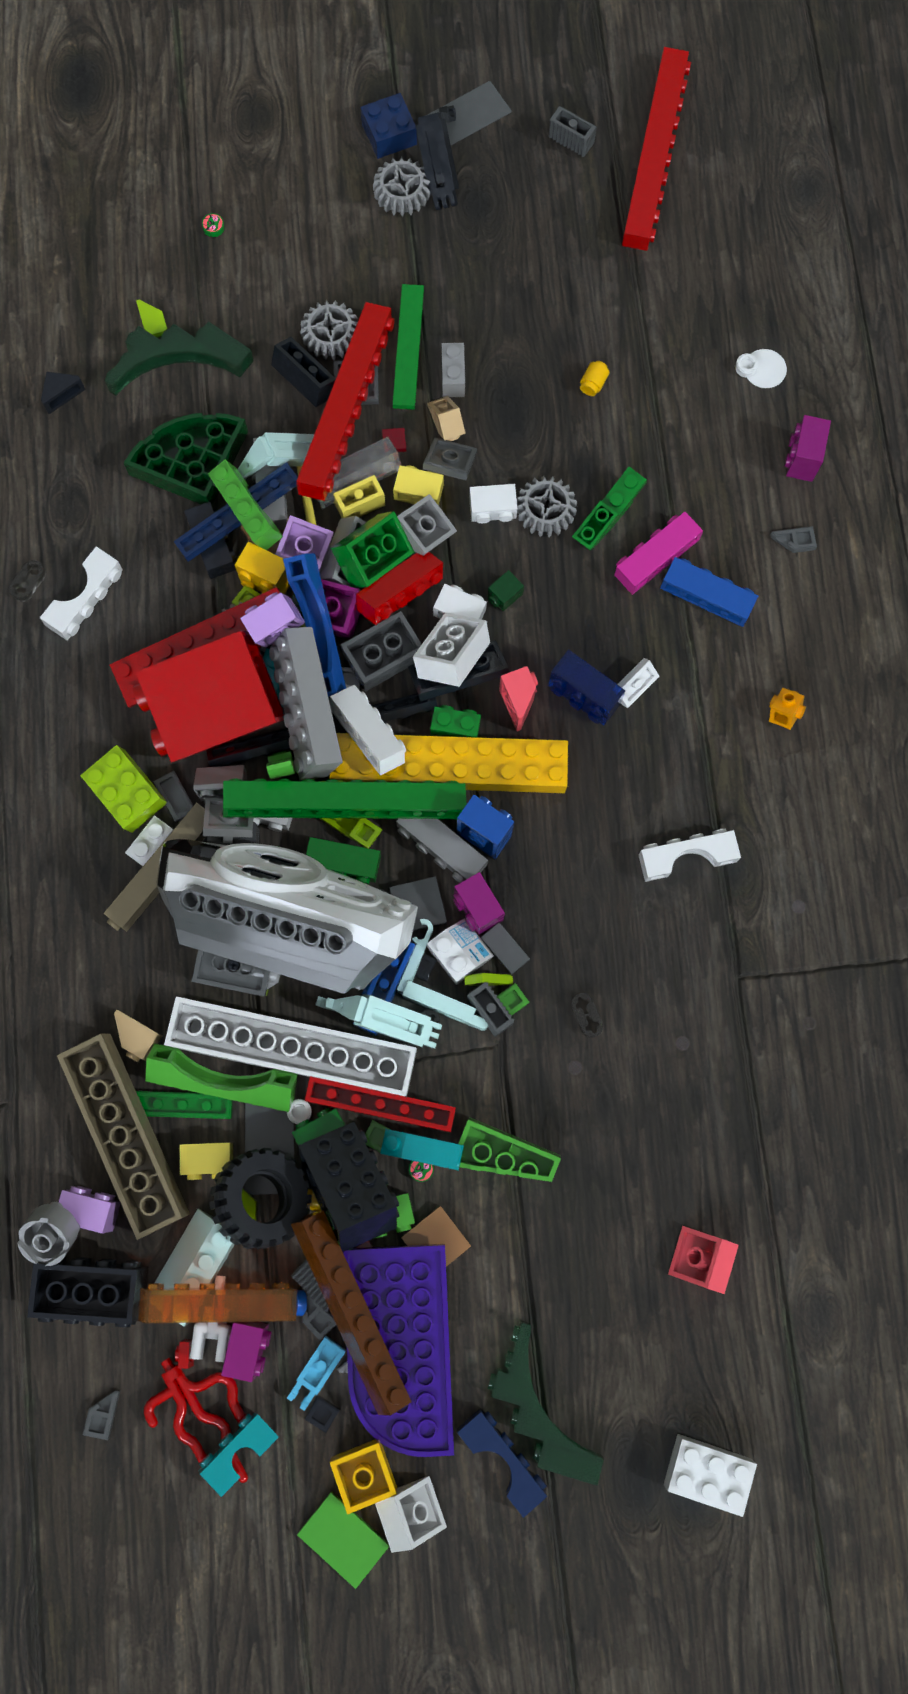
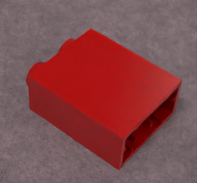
M238 631L135 672L139 680V684L133 686L135 700L142 711H151L157 728L151 730L153 745L160 756L168 754L171 763L284 721L285 714L258 644L254 642L248 631Z

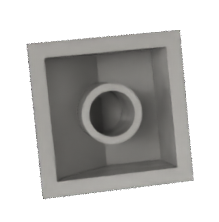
M430 494L397 516L414 552L423 556L457 532Z

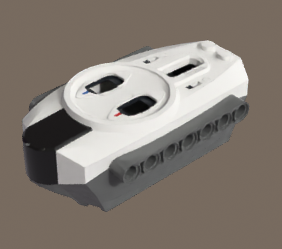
M173 839L164 842L162 845L156 883L163 902L174 919L178 941L181 945L345 994L354 987L359 990L365 989L410 944L418 906L411 904L407 900L390 895L384 890L326 869L317 860L300 852L265 844L240 843L222 845L189 839Z

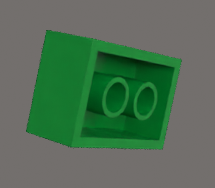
M394 511L376 515L330 548L350 587L353 588L370 586L414 553Z

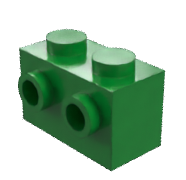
M447 705L435 707L430 728L431 736L478 738L481 715L469 709H465L463 712L457 711Z

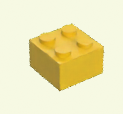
M248 541L235 563L242 586H247L253 590L256 589L262 592L261 594L278 587L280 592L285 595L290 585L283 558Z
M372 1440L331 1457L330 1465L347 1515L397 1495L398 1488L380 1440Z

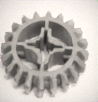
M401 156L399 161H395L392 158L391 164L385 162L384 168L379 167L378 173L374 176L373 183L374 197L378 200L379 206H384L386 212L392 210L393 215L400 212L402 217L405 212H408L410 215H412L413 210L419 212L420 206H425L426 200H429L430 197L428 189L430 181L426 179L424 166L420 167L418 161L412 163L411 158L404 161Z
M326 300L325 305L321 306L317 302V308L310 307L309 313H304V320L301 321L300 333L303 338V344L307 346L310 353L314 352L316 357L322 354L324 360L328 356L335 360L336 355L343 358L357 326L358 318L356 314H353L351 308L346 309L344 303L338 306L336 300L333 304H329ZM329 325L331 326L332 335L329 333Z
M544 475L541 477V482L536 478L533 479L532 484L527 482L525 489L520 490V497L517 498L518 520L524 521V529L531 526V534L537 530L540 537L543 535V532H547L548 537L552 536V531L557 535L560 534L561 529L566 531L568 524L573 523V516L577 512L575 508L577 501L574 499V492H569V484L562 486V479L556 483L553 476L550 478V481H546ZM553 495L559 498L561 501L556 500L553 497ZM547 500H549V508H547L546 513H544V505H546ZM532 512L537 513L540 518L536 517ZM553 516H556V517H557V518H555V519L548 520L550 517H553Z

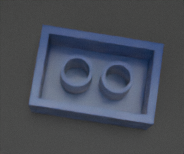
M473 795L457 817V834L496 860L512 836L514 821L511 819L513 817L505 810H496L491 806L492 802L487 798Z

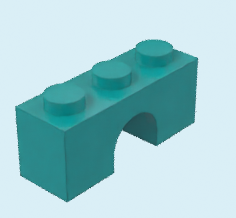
M256 1412L252 1416L248 1413L238 1423L240 1428L233 1435L228 1433L219 1443L221 1448L214 1455L209 1453L199 1464L201 1466L198 1470L199 1474L220 1497L240 1478L232 1466V1458L235 1452L240 1448L248 1447L253 1449L260 1457L278 1439V1435Z

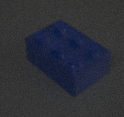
M569 649L551 671L548 685L554 694L559 697L564 696L569 700L572 707L577 710L582 709L588 714L590 720L602 725L608 722L621 705L626 691Z

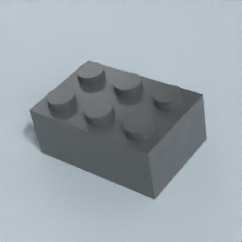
M400 611L341 644V650L344 658L366 692L407 669L408 666L415 664L413 656L422 644Z

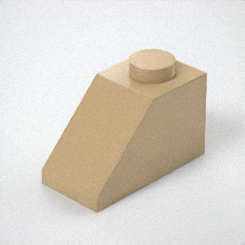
M448 396L427 403L438 433L444 441H453L458 439L460 435L465 434L460 409Z
M116 1010L114 1016L121 1047L128 1051L126 1056L136 1062H139L140 1059L146 1061L153 1045L159 1043L162 1035L123 1012Z

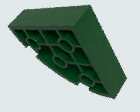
M194 413L172 419L152 430V434L143 441L140 440L124 461V465L128 474L132 477L199 504L210 502L212 506L219 490L208 473L225 459L233 464L248 434L246 421L243 418L222 413H216V415Z

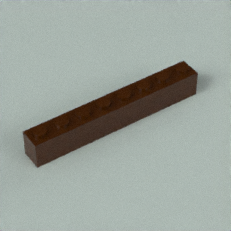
M324 1211L311 1213L292 1223V1229L377 1414L391 1416L412 1401Z

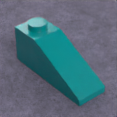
M385 1129L380 1154L459 1171L464 1145Z

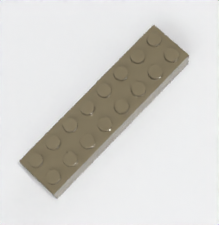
M99 1034L57 1055L136 1239L143 1238L190 1215L111 1034Z

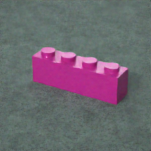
M683 512L680 516H673L667 522V526L664 529H657L650 536L648 542L645 544L641 542L635 547L632 555L629 557L624 556L617 562L615 577L633 595L670 565L675 557L678 558L697 543L702 536L703 530L686 512Z

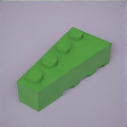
M469 1117L458 1143L459 1145H464L459 1167L477 1171L552 1182L561 1160V1155L471 1117Z

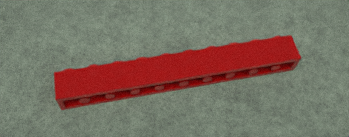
M664 47L622 242L624 247L647 251L649 242L654 243L656 229L652 227L653 223L658 224L660 210L656 208L657 204H662L664 191L660 189L661 185L665 186L668 172H664V169L669 167L672 154L668 153L669 148L673 149L676 138L672 131L677 130L680 119L679 116H676V112H681L684 98H680V93L685 94L687 80L684 79V75L688 76L691 62L687 61L689 51Z
M365 302L297 478L298 495L325 501L327 494L333 490L334 475L339 474L341 468L340 459L342 455L345 456L347 453L348 438H352L354 434V422L360 418L362 401L365 402L368 396V385L374 381L375 366L380 365L381 350L386 348L388 332H392L394 327V318L391 316L390 307Z

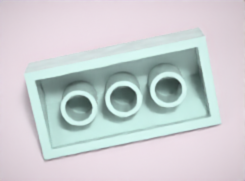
M197 1209L145 1298L162 1314L182 1326L190 1323L235 1245L230 1242L231 1237L229 1235L224 1237L219 1230L222 1228L220 1223L215 1224L212 1216L200 1209Z

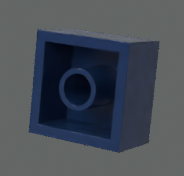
M401 93L360 107L362 126L377 159L417 145L416 125Z

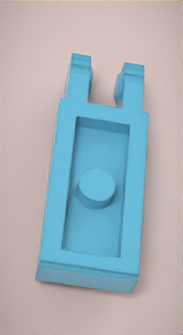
M325 1336L297 1378V1383L287 1399L290 1401L295 1399L303 1385L310 1390L300 1406L305 1411L315 1394L319 1393L339 1363L346 1349L328 1336Z

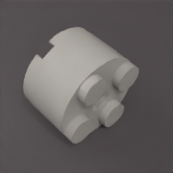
M51 1202L50 1204L41 1205L34 1209L18 1232V1248L21 1254L32 1263H46L45 1266L55 1265L65 1257L77 1238L80 1225L76 1222L74 1216L67 1209L63 1208L61 1203Z

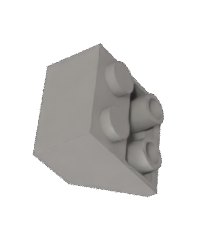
M244 765L197 768L194 791L204 803L206 798H223V781L234 778L247 781V770Z

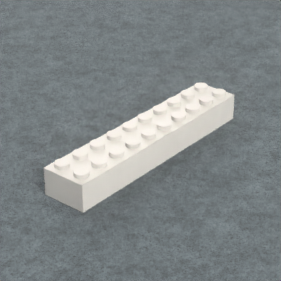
M176 997L164 1043L165 1046L184 1051L282 1070L306 1077L312 1076L405 1097L408 1094L417 1052L416 1047Z

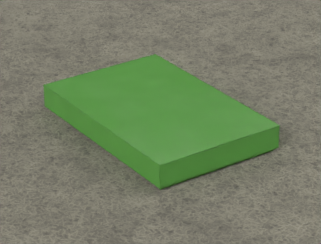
M332 1491L297 1533L298 1537L355 1589L389 1548L388 1542L358 1514L353 1512L347 1515L343 1501Z

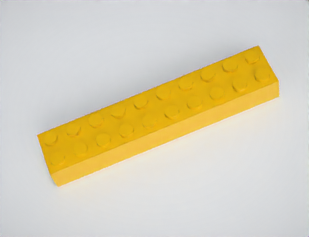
M336 733L343 763L330 773V780H343L344 782L352 780H362L363 782L385 780L395 783L402 780H408L411 783H422L427 780L434 781L435 783L457 781L458 783H465L466 790L565 793L567 789L568 741L394 735L397 740L400 739L405 745V763L380 776L348 733Z

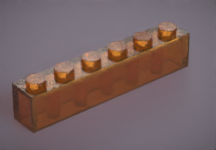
M149 1283L148 1288H140L138 1321L142 1323L296 1321L297 1289L289 1287V1283H274V1287H265V1283H250L249 1288H240V1283H225V1288H215V1283H200L199 1288H190L189 1283H174V1288H164L162 1283Z

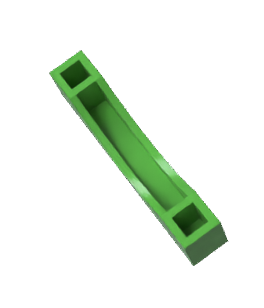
M154 1044L146 1060L145 1081L289 1112L295 1098L297 1074L277 1069L250 1076L222 1074L197 1064L178 1048Z

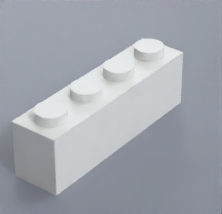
M354 684L330 696L332 713L380 776L405 763L406 748L404 743L400 739H396L391 726L382 721L379 711L376 707L372 708L363 691L360 692Z

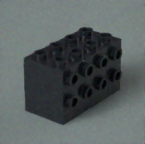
M355 1122L298 1145L301 1167L305 1171L307 1181L309 1180L312 1192L321 1211H324L342 1252L396 1229L397 1218L399 1217L397 1209L399 1206L398 1199L394 1192H389L386 1186L388 1185L387 1177L383 1170H378L376 1166L378 1163L377 1157L372 1149L368 1150L365 1144L367 1143L366 1135L363 1129L358 1130Z
M65 1256L59 1263L52 1266H45L46 1263L41 1262L33 1263L27 1314L29 1318H38V1322L63 1320V1323L79 1324L82 1321H89V1325L94 1326L115 1323V1327H130L144 1317L149 1266H141L142 1261L127 1260L126 1262H121V1264H116V1259L96 1260V1263H91L92 1258L76 1257V1259L66 1261L67 1256Z

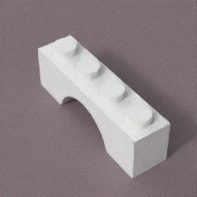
M98 547L94 548L82 564L87 572V585L84 591L78 597L69 601L53 600L40 617L46 627L65 640H68L78 632L82 621L92 614L96 603L104 599L108 588L112 583L117 582L122 574L123 569L119 562Z
M719 829L713 831V835L704 836L701 833L690 836V840L681 841L680 838L667 841V845L658 846L657 843L644 846V849L639 853V859L645 882L668 877L672 872L674 861L685 854L701 855L713 867L736 863L741 858L734 830L727 832L726 829Z

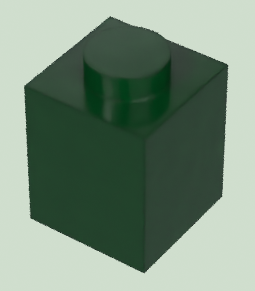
M508 570L488 587V600L495 608L499 607L502 611H505L523 595L524 585Z

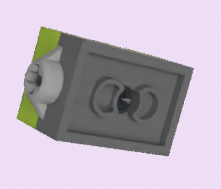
M198 950L191 982L267 996L268 989L279 982L280 974Z

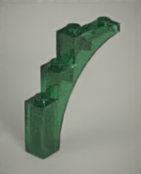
M209 321L197 331L195 338L175 324L163 332L160 340L138 326L135 331L128 335L125 341L128 352L124 353L116 367L107 373L105 383L108 390L117 395L127 384L146 372L174 363L190 362L216 366L241 377L253 363V357L249 348Z
M520 1320L519 1326H514L511 1341H515L512 1352L508 1351L505 1358L504 1366L508 1367L506 1371L497 1368L496 1374L491 1373L487 1389L491 1390V1397L519 1405L518 1409H513L510 1424H514L513 1430L515 1433L541 1440V1444L536 1443L533 1453V1459H536L537 1468L598 1485L604 1461L602 1455L582 1447L567 1437L550 1420L539 1403L533 1389L529 1371L528 1344L532 1325Z

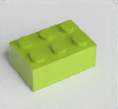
M118 745L113 747L80 775L121 827L131 833L167 803L126 750Z

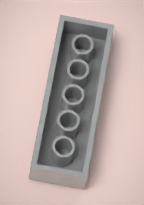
M285 628L271 645L269 656L274 662V678L280 689L279 701L284 707V724L289 730V746L293 750L295 757L294 769L299 775V780L326 778L343 761L313 628Z

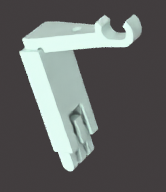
M265 432L254 442L238 470L246 481L247 478L267 464L268 466H282L287 462L289 466H302L314 434Z
M420 919L421 925H426L428 931L424 939L412 938L416 947L399 983L397 993L402 994L403 999L468 1026L485 1031L488 1024L484 1018L475 1015L476 1008L413 983L427 943L433 933L432 923L427 919Z
M355 995L340 999L329 997L326 999L318 996L316 1002L318 1007L336 1011L353 1020L354 1025L414 1046L422 1047L425 1045L435 1048L436 1043L429 1041V1038L438 1039L439 1034L432 1032V1028L441 1030L442 1027L441 1024L430 1021L431 1017L371 995Z

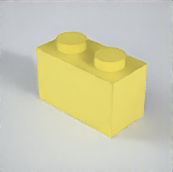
M400 465L393 489L394 500L416 504L430 494L439 506L444 486V475L419 470L411 465L406 467Z
M375 475L333 493L335 506L341 518L352 516L359 518L385 506V495Z
M233 1143L180 1145V1175H187V1180L202 1179V1174H212V1179H214L217 1173L222 1171V1167L227 1162L233 1160Z

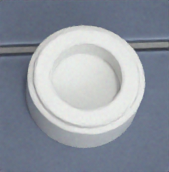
M749 353L742 354L737 359L735 365L736 372L742 377L753 376L759 366L758 359Z
M302 1099L294 1100L290 1111L287 1112L289 1120L295 1124H299L306 1119L309 1120L312 1115L311 1106Z

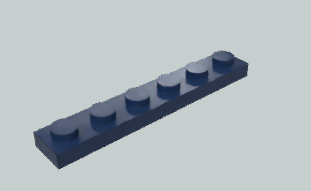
M286 462L248 490L263 510L295 488L298 476ZM226 504L176 539L174 543L189 562L242 524L230 506Z

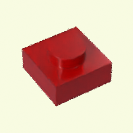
M184 1339L179 1342V1346H176L175 1361L178 1362V1369H189L194 1366V1359H189L192 1339Z

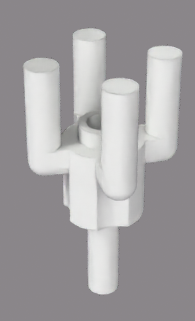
M216 1275L212 1305L211 1307L204 1306L202 1322H196L194 1325L189 1359L203 1360L206 1339H216L218 1343L215 1361H225L232 1327L227 1325L229 1309L221 1308L226 1276Z

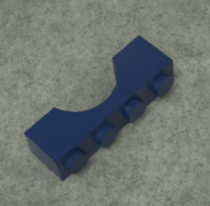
M480 1408L457 1428V1433L473 1454L490 1451L505 1459L511 1470V1478L506 1489V1495L524 1518L547 1497L544 1490L547 1485L538 1474L532 1475L528 1469L530 1463L521 1452L518 1455L511 1448L514 1443L505 1432L499 1433L495 1427L497 1421L489 1411L484 1413Z

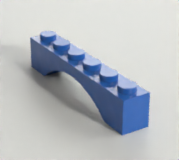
M308 553L285 558L283 562L288 583L297 598L306 627L313 628L329 697L346 689L316 555L315 553Z

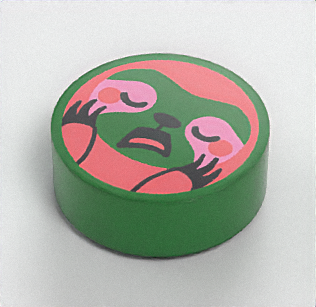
M211 213L202 220L203 231L207 236L218 237L224 232V221L220 215Z
M412 1161L409 1172L414 1180L425 1182L432 1177L434 1166Z

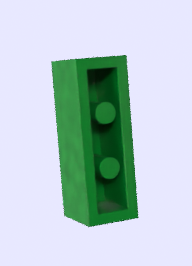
M310 837L306 852L307 856L320 862L326 869L368 885L370 882H376L381 853L378 850Z

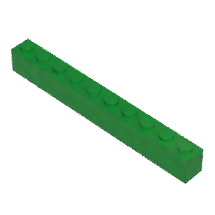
M237 778L223 781V817L457 819L467 805L466 785L457 781L435 783L434 781L427 780L422 783H411V781L402 780L395 783L385 780H377L375 782H363L362 780L340 782L332 779L326 782H316L312 779H305L298 782L289 779H280L278 781H267L265 779L242 781Z

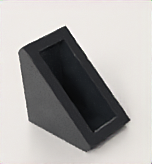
M46 372L41 402L47 413L51 414L82 393L85 387L78 375Z

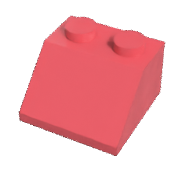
M527 666L502 675L500 679L499 691L516 731L522 729L537 692V678L534 672L530 673Z
M682 1226L668 1275L725 1294L739 1245Z

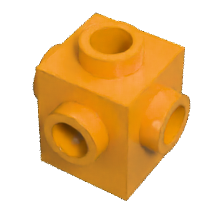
M782 688L778 696L774 695L770 702L769 722L791 730L797 718L801 719L805 712L806 706L803 705L804 695Z

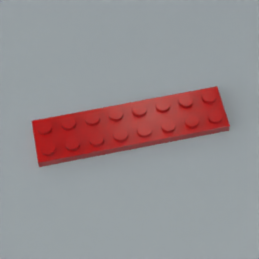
M273 588L109 664L127 706L131 708L138 705L133 693V686L139 684L135 672L238 631H248L240 619L245 616L244 612L252 606L257 605L259 607L265 603V598L275 592L281 593L279 588Z

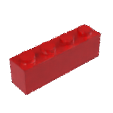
M430 552L424 556L419 553L414 554L370 586L356 593L357 611L375 625L382 620H386L392 613L405 607L408 602L422 595L424 591L438 584L443 579V562Z

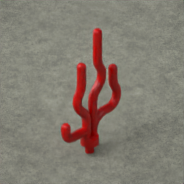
M169 1357L161 1362L165 1371L161 1376L167 1388L146 1402L144 1417L149 1427H156L158 1420L154 1414L155 1407L173 1397L177 1406L173 1421L175 1435L181 1442L192 1449L200 1464L207 1455L198 1439L184 1429L183 1423L187 1410L186 1400L198 1420L218 1427L222 1440L228 1433L232 1434L229 1424L224 1418L206 1412L194 1392L204 1391L216 1383L225 1384L229 1407L237 1422H240L246 1415L238 1401V1387L233 1378L221 1376L222 1372H216L201 1381L192 1382L187 1379L182 1369H178V1364L173 1365ZM235 1452L232 1458V1466L240 1476L239 1482L245 1483L248 1480V1475Z

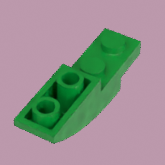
M628 467L602 501L600 500L572 538L591 551L631 506L633 499L647 483V479L631 467Z

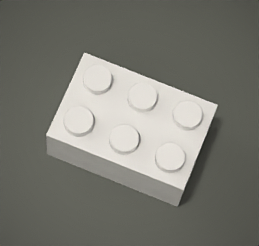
M445 613L413 656L418 678L460 687L490 644L486 620Z
M677 1434L664 1487L668 1492L743 1517L757 1464L751 1458Z

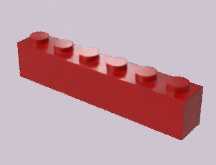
M310 1076L305 1101L309 1103L451 1133L456 1107L312 1076Z

